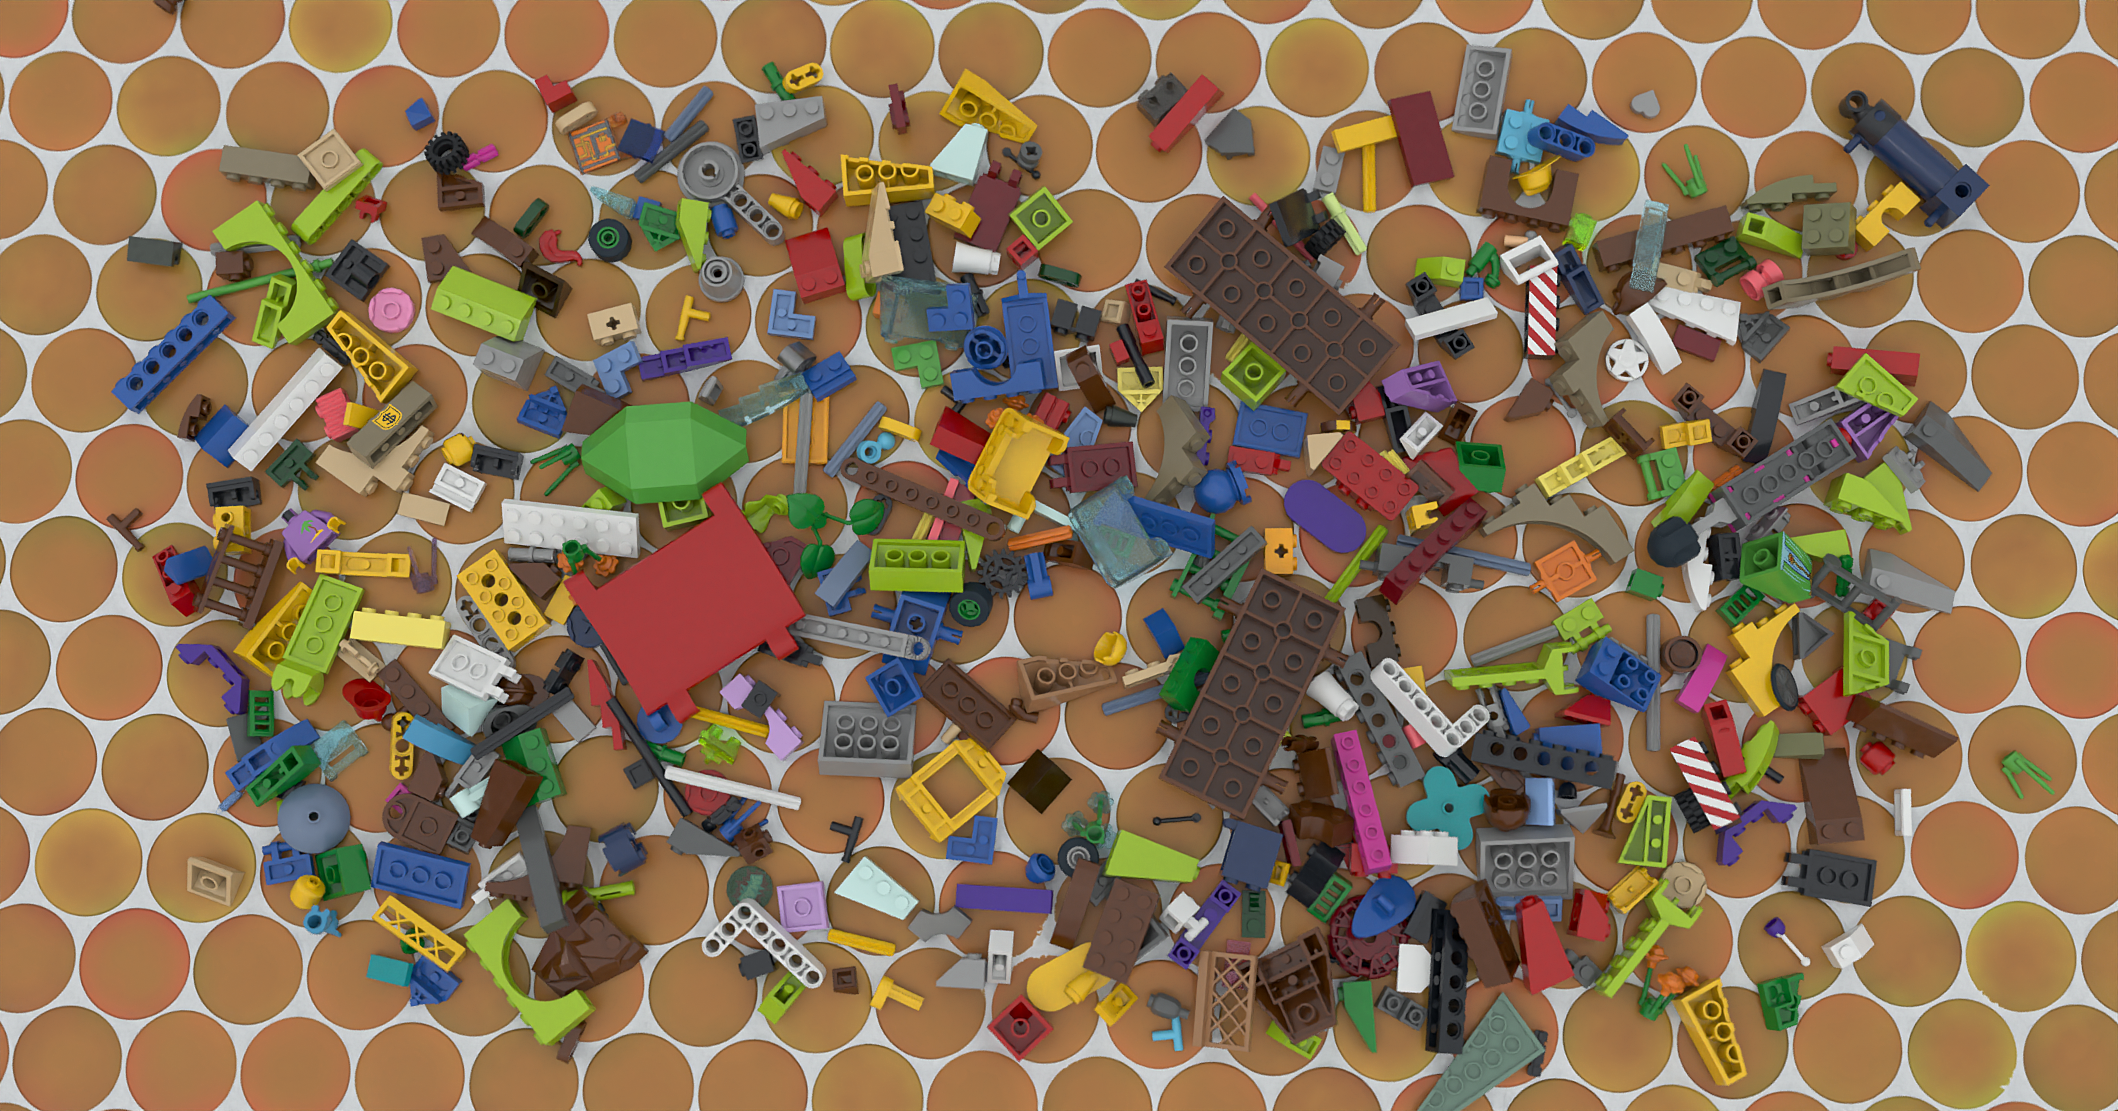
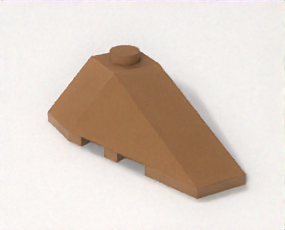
M1035 656L1017 660L1019 692L1027 713L1054 707L1115 685L1118 682L1113 667L1104 665L1096 660L1070 661L1068 658L1061 657L1060 660L1047 659V656Z

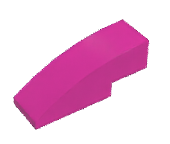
M1706 644L1702 651V659L1699 666L1689 672L1674 702L1693 714L1698 713L1710 694L1725 664L1727 655L1710 644Z

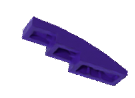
M728 337L686 344L681 348L660 351V354L641 357L643 363L638 366L641 380L646 381L732 360Z
M957 884L955 906L970 909L1052 914L1053 890Z

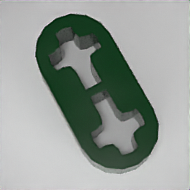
M541 198L534 200L517 221L513 231L522 238L528 237L548 212L549 204Z
M1041 264L1038 272V277L1044 280L1073 288L1079 287L1082 277L1076 272L1048 264Z

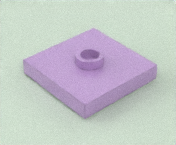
M824 881L777 886L781 925L787 932L829 928Z

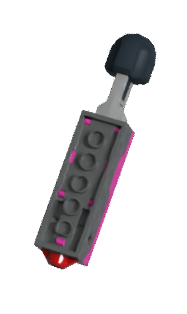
M1832 418L1828 419L1709 493L1708 496L1713 504L1707 507L1705 517L1691 525L1690 523L1686 524L1681 517L1672 516L1651 531L1648 538L1647 550L1650 558L1656 564L1669 568H1676L1689 562L1699 555L1701 546L1697 541L1699 539L1698 535L1710 527L1723 528L1728 525L1734 533L1856 458L1857 455L1851 448V435L1844 428L1837 427Z

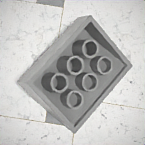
M824 701L818 754L819 774L910 778L913 774L917 706L908 705L892 716L887 717L880 703Z
M1570 825L1521 826L1508 832L1500 831L1495 827L1476 828L1477 882L1482 879L1487 880L1495 901L1499 896L1514 898V896L1528 895L1561 896L1563 900L1573 899L1575 836Z

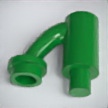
M1484 242L1468 262L1469 268L1465 273L1469 277H1473L1476 272L1480 273L1490 261L1491 274L1485 276L1484 282L1490 288L1495 289L1501 285V282L1498 280L1500 259L1497 249L1492 244Z

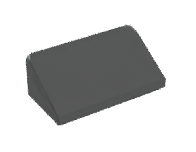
M248 713L226 719L238 763L242 761V757L262 745L261 737H247Z

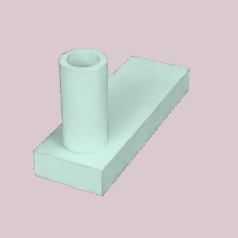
M1035 500L1036 508L1033 511L1034 513L1061 527L1069 525L1072 527L1073 533H1077L1080 527L1079 522ZM1013 514L1006 528L1019 534L1026 519Z

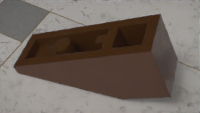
M486 216L482 218L471 233L521 270L525 261L533 264L539 256L533 247Z
M1086 345L1065 355L1069 369L1095 413L1104 410L1106 406L1116 404Z

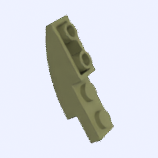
M1813 175L1787 178L1754 193L1741 204V210L1748 209L1749 212H1760L1763 209H1771L1773 212L1785 210L1792 203V199L1793 202L1806 201L1807 198L1825 201L1837 192L1836 183H1814Z

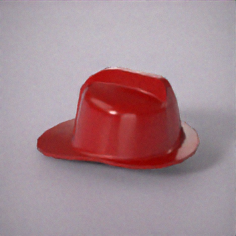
M365 678L349 681L342 689L343 697L354 707L356 714L360 718L365 720L374 719L377 722L382 721V716L387 711V706L391 702V695L374 681L368 682Z

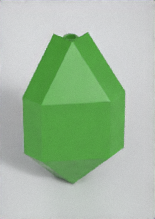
M693 402L626 406L582 442L581 460L585 474L634 504L697 500L702 498V493L719 482H723L749 462L746 448L747 429Z

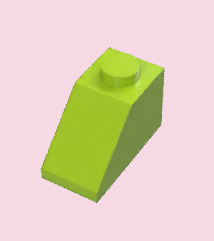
M1444 256L1417 258L1414 278L1426 272L1434 285L1459 288L1463 282L1466 260Z
M788 971L766 996L757 1010L773 1024H776L807 986Z
M1272 1020L1266 1032L1270 1037L1311 1060L1322 1040L1317 1036H1313L1294 1045L1274 1023V1020Z

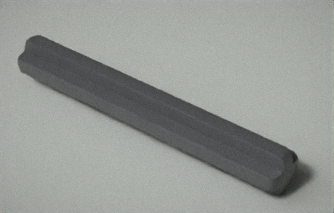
M700 120L636 170L634 172L636 179L640 183L646 181L708 132L709 127L707 124Z

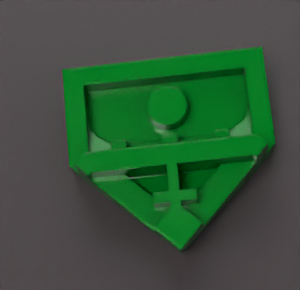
M644 202L638 225L654 252L680 239L681 237L675 224L677 212Z

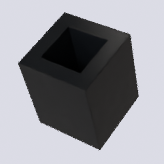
M767 949L740 958L741 963L738 964L742 977L746 976L747 981L777 970L772 954Z

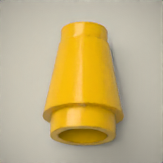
M773 193L769 198L768 205L788 219H798L803 211V203L798 198Z
M1087 970L1067 984L1064 993L1075 1004H1078L1080 1001L1083 1002L1098 980V977L1091 970Z

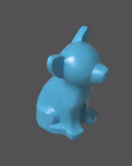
M312 906L311 911L307 913L303 921L304 928L308 932L315 935H321L323 932L337 937L342 935L336 930L339 923L336 918L337 911H329L326 908L322 913L320 912V906Z

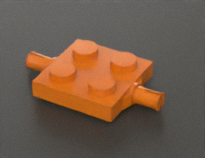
M1575 540L1537 560L1533 564L1539 573L1540 580L1530 585L1529 588L1531 590L1537 586L1539 587L1531 592L1535 594L1546 588L1557 603L1597 581L1591 568V562L1602 557L1601 553L1592 557V555L1599 552L1596 548L1585 555L1579 549Z

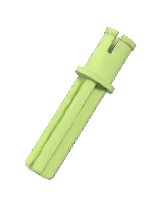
M1333 192L1323 197L1321 201L1331 214L1330 219H1334L1346 231L1344 237L1355 255L1362 254L1367 250V246L1345 213L1346 208H1342Z

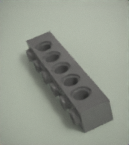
M1362 651L1349 656L1343 669L1335 665L1337 669L1334 670L1338 681L1344 682L1347 688L1345 691L1359 705L1355 714L1361 724L1365 723L1369 731L1365 733L1370 743L1376 744L1379 750L1376 754L1381 764L1387 765L1390 771L1387 773L1391 784L1393 786L1397 785L1399 789L1426 776L1384 694L1372 682L1370 677L1371 669ZM1353 673H1358L1362 676L1363 681L1361 685L1356 686L1351 683L1350 677ZM1363 694H1370L1373 697V704L1371 706L1362 704L1361 697ZM1379 714L1383 717L1384 724L1381 727H1376L1372 724L1373 715ZM1385 735H1390L1394 738L1395 743L1392 748H1387L1383 745L1382 740ZM1396 756H1402L1405 759V766L1402 769L1396 768L1393 764Z

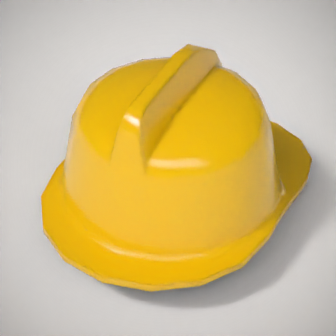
M1561 155L1551 157L1527 172L1511 177V179L1518 180L1526 196L1540 193L1550 185L1552 180L1551 164L1558 160Z

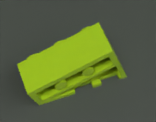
M1653 795L1645 797L1617 863L1666 868L1672 797Z

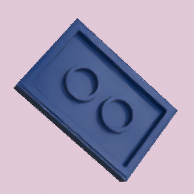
M1241 401L1232 446L1274 452L1282 456L1299 459L1308 413L1262 404L1253 411Z

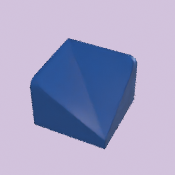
M423 98L418 99L405 111L415 131L436 121Z

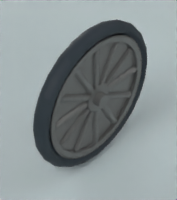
M1775 664L1771 670V685L1774 695L1782 708L1787 711H1793L1798 705L1799 698L1795 679L1785 665Z

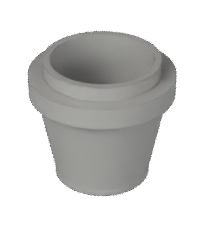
M712 257L703 264L700 270V288L709 299L715 302L733 300L741 293L744 287L745 278L741 267L737 262L728 257ZM722 271L721 277H715V272Z

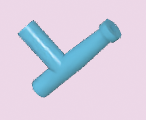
M1179 1016L1171 1019L1172 1030L1152 1032L1153 1041L1173 1039L1174 1051L1184 1050Z

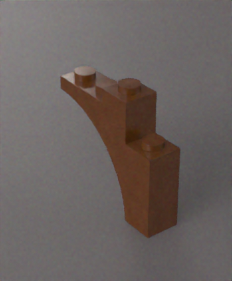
M568 825L561 845L552 856L558 880L564 882L563 886L577 888L578 884H583L591 832L589 827ZM528 875L508 881L486 882L485 892H490V897L503 898L504 894L513 895L514 900L527 901L528 897H532L531 907H536Z

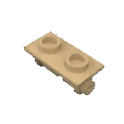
M349 638L348 641L343 639L339 643L341 648L337 656L368 682H371L377 676V673L386 666L354 639Z

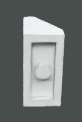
M1541 236L1500 255V268L1517 285L1559 265ZM1539 256L1546 260V262L1520 275L1515 270L1516 267Z

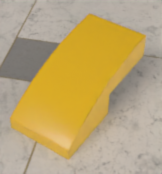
M1709 419L1691 420L1659 426L1663 449L1712 442Z

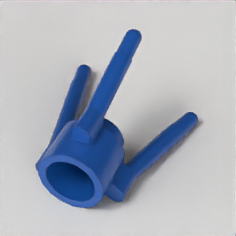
M741 798L740 802L742 806L747 800V798ZM757 801L738 819L734 818L740 808L736 812L732 811L733 814L723 822L724 825L719 828V831L729 842L734 841V836L742 832L741 830L744 828L741 823L761 805V801ZM765 819L759 822V825L762 827L769 821Z

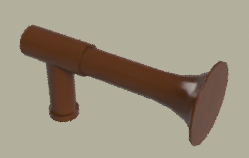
M1616 774L1614 789L1610 791L1604 820L1597 830L1592 831L1596 835L1616 839L1612 833V822L1626 777L1624 774Z

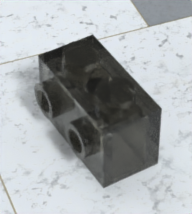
M1171 72L1167 76L1162 75L1154 83L1155 86L1150 91L1146 89L1138 97L1137 109L1154 127L1164 119L1188 91Z

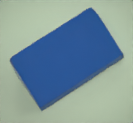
M202 546L168 558L165 563L164 572L177 585L206 576L213 558L208 548Z

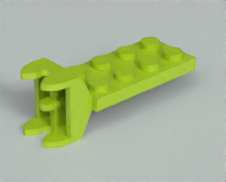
M320 573L282 657L285 660L277 664L273 673L271 684L275 691L283 688V695L288 700L292 697L299 698L303 696L305 706H310L317 701L324 687L323 674L328 675L340 648L339 643L344 639L353 619L354 611L357 610L365 592L363 588Z
M1571 642L1544 643L1537 662L1444 670V679L1457 690L1469 689L1470 685L1488 688L1492 687L1493 683H1502V685L1510 686L1515 685L1516 681L1524 680L1525 683H1538L1539 679H1542L1546 688L1555 695L1579 692V687H1574V683H1564L1563 671L1568 670V665H1563L1562 653L1576 651V645H1572Z
M1659 878L1657 880L1659 884L1643 898L1652 917L1649 919L1645 918L1638 926L1640 931L1635 937L1631 936L1625 942V950L1621 955H1615L1610 961L1609 965L1611 967L1606 974L1603 972L1596 979L1595 984L1597 985L1594 987V990L1602 996L1612 998L1669 925L1690 929L1702 913L1703 908L1693 905L1684 913L1676 906L1680 901L1678 898L1674 897L1670 901L1662 895L1670 881L1666 878L1664 880Z

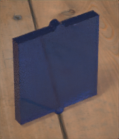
M631 118L617 150L633 156L634 159L639 158L653 164L665 138L664 133L666 131L655 128L650 123L645 124Z

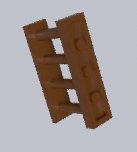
M226 523L225 527H221L218 532L217 540H219L200 593L197 592L195 594L192 606H194L193 610L202 614L204 607L237 617V620H239L238 625L252 630L284 543L270 539L269 543L266 542L264 544L233 533L235 526ZM232 542L262 552V555H264L262 563L254 565L224 555L228 543ZM222 563L254 574L256 579L253 586L247 587L216 577L220 564ZM212 586L245 595V598L248 599L245 608L242 607L240 609L209 599L208 596Z

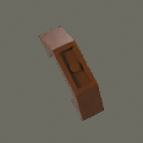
M1685 383L1671 400L1685 421L1709 419L1712 443L1718 448L1744 459L1758 440L1741 426L1734 429L1701 402L1704 398L1702 394L1688 383Z

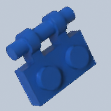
M280 841L262 846L263 855L271 854L272 861L263 862L267 885L298 880L303 875L316 876L312 854H303L289 846L286 842L280 843ZM292 850V857L282 858V852Z

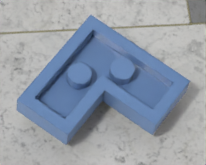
M773 289L767 333L773 336L813 340L816 317L794 314L797 297L795 291Z
M629 341L593 360L607 395L621 399L632 393L624 372L643 363L635 342Z

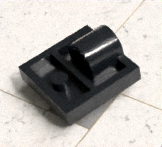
M351 239L325 276L364 302L390 265Z

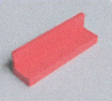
M950 477L945 496L959 502L974 499L975 495L965 485L960 484L959 480ZM935 518L927 540H959L961 528Z

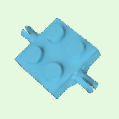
M1530 99L1525 100L1522 112L1510 109L1504 111L1495 154L1506 156L1512 160L1510 173H1514V175L1519 174L1522 162L1537 165L1540 163L1543 150L1532 146L1528 142L1527 134L1531 128L1545 122L1549 123L1550 121L1532 114L1535 101L1532 100L1530 102Z

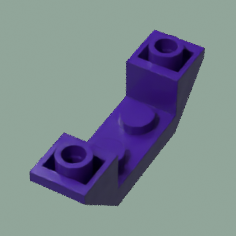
M178 644L176 646L180 652L179 657L186 664L200 665L208 658V661L215 668H220L225 673L223 675L224 679L231 685L235 684L221 697L225 701L224 707L233 715L247 713L250 680L219 646L204 644Z
M1763 800L1754 801L1742 811L1743 814L1740 815L1742 823L1718 835L1716 863L1720 866H1731L1740 859L1738 855L1743 850L1732 836L1737 837L1746 830L1744 826L1750 821L1754 823L1764 816L1762 812L1767 815L1772 823L1781 822L1784 824L1794 816L1792 813L1798 808L1793 804Z
M1222 879L1194 916L1197 921L1202 917L1206 918L1209 924L1192 941L1186 940L1184 935L1188 930L1185 928L1167 956L1187 970L1200 952V948L1242 893Z

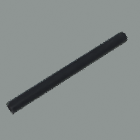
M616 696L605 702L682 817L684 818L692 813V809L674 782L665 778L666 770Z

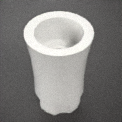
M957 241L952 272L997 275L1001 253L969 246Z
M1329 671L1318 675L1307 689L1306 694L1319 702L1342 721H1348L1359 708L1353 697L1340 686Z

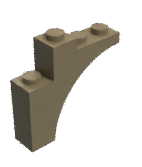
M1603 310L1586 315L1554 343L1565 363L1548 377L1559 396H1569L1571 403L1576 407L1583 422L1589 429L1604 426L1609 421L1600 402L1596 379L1597 363L1601 348L1608 335L1614 330Z
M1173 395L1157 410L1164 431V455L1156 481L1144 498L1164 505H1168L1182 491L1185 485L1194 488L1208 473L1196 452L1204 446L1210 436L1187 402Z

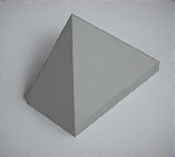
M1607 803L1557 809L1556 814L1584 834L1607 809Z

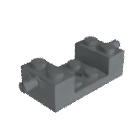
M1381 543L1376 549L1374 562L1361 559L1359 569L1370 570L1372 575L1378 576L1377 580L1383 581L1385 576L1415 548ZM1445 554L1429 570L1439 572V569H1442L1440 587L1446 588V592L1459 593V591H1463L1466 588L1483 590L1484 580L1471 579L1474 558Z

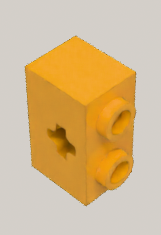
M1265 528L1263 539L1267 542V545L1263 548L1264 569L1280 577L1292 576L1293 571H1297V557H1293V548L1297 547V535L1293 534L1292 528ZM1279 547H1281L1282 551L1286 552L1282 558H1279V554L1275 553Z

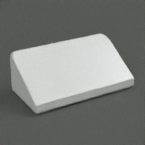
M1426 411L1400 438L1402 445L1412 460L1416 458L1443 427Z

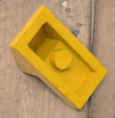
M1119 983L1097 1004L1094 1010L1111 1027L1134 1004L1138 997L1127 985Z

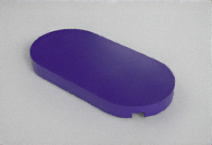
M1301 480L1291 485L1284 496L1286 515L1325 547L1335 553H1348L1356 550L1363 543L1366 536V525L1362 516L1321 484L1313 480Z

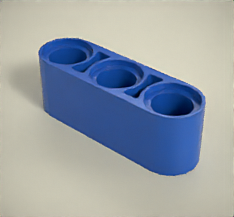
M1548 122L1531 128L1527 134L1528 142L1532 146L1555 155H1561V157L1571 161H1581L1592 156L1595 152V143L1589 137Z

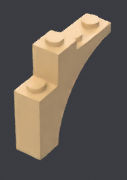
M421 425L410 438L396 446L373 469L354 456L353 453L339 450L330 444L316 461V464L365 497L376 490L379 480L402 494L412 486V479L415 477L408 470L418 463L419 455L432 444V437L435 434Z

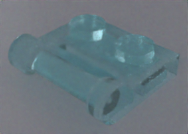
M342 720L311 745V748L322 763L319 767L331 782L338 777L337 774L360 756L364 757L369 753L367 747L345 720ZM353 744L355 749L333 767L329 765V762Z

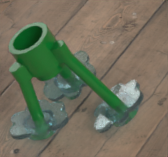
M1107 791L1093 792L1091 798L1087 801V805L1093 808L1094 813H1097L1096 821L1088 823L1082 812L1075 811L1073 815L1071 813L1066 815V820L1061 824L1062 829L1070 837H1073L1075 834L1086 836L1089 842L1096 843L1098 849L1103 847L1111 849L1116 833L1112 831L1113 828L1110 824L1106 823L1102 826V813L1107 814L1111 812L1114 800L1110 798V794Z

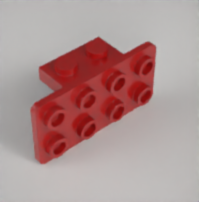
M1350 431L1345 433L1321 463L1322 468L1337 479L1335 484L1338 485L1337 489L1345 496L1350 495L1356 500L1355 504L1362 510L1366 511L1368 509L1371 512L1374 509L1388 521H1393L1419 489L1415 482L1410 478L1407 479L1405 474Z

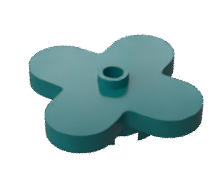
M1443 766L1432 767L1426 771V776L1423 777L1426 798L1416 801L1408 807L1406 822L1414 831L1437 829L1439 832H1448V837H1458V850L1465 849L1473 839V830L1469 819L1484 813V795H1490L1479 784L1458 787L1453 773L1448 768ZM1448 803L1453 808L1450 813L1445 811V805Z

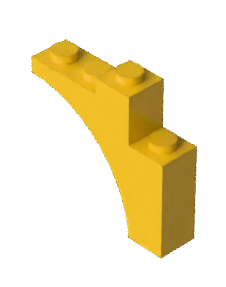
M1786 603L1782 604L1774 610V616L1769 619L1765 616L1756 622L1755 625L1753 622L1744 624L1742 621L1731 629L1733 633L1727 636L1741 657L1730 663L1729 666L1731 668L1725 673L1758 718L1766 716L1780 706L1771 685L1772 657L1775 644L1782 629L1800 611L1795 603L1788 606Z

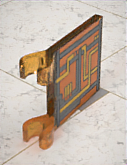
M622 112L615 113L607 119L567 133L581 175L638 156V151L633 145H628L621 150L619 148L613 127L627 124V118Z

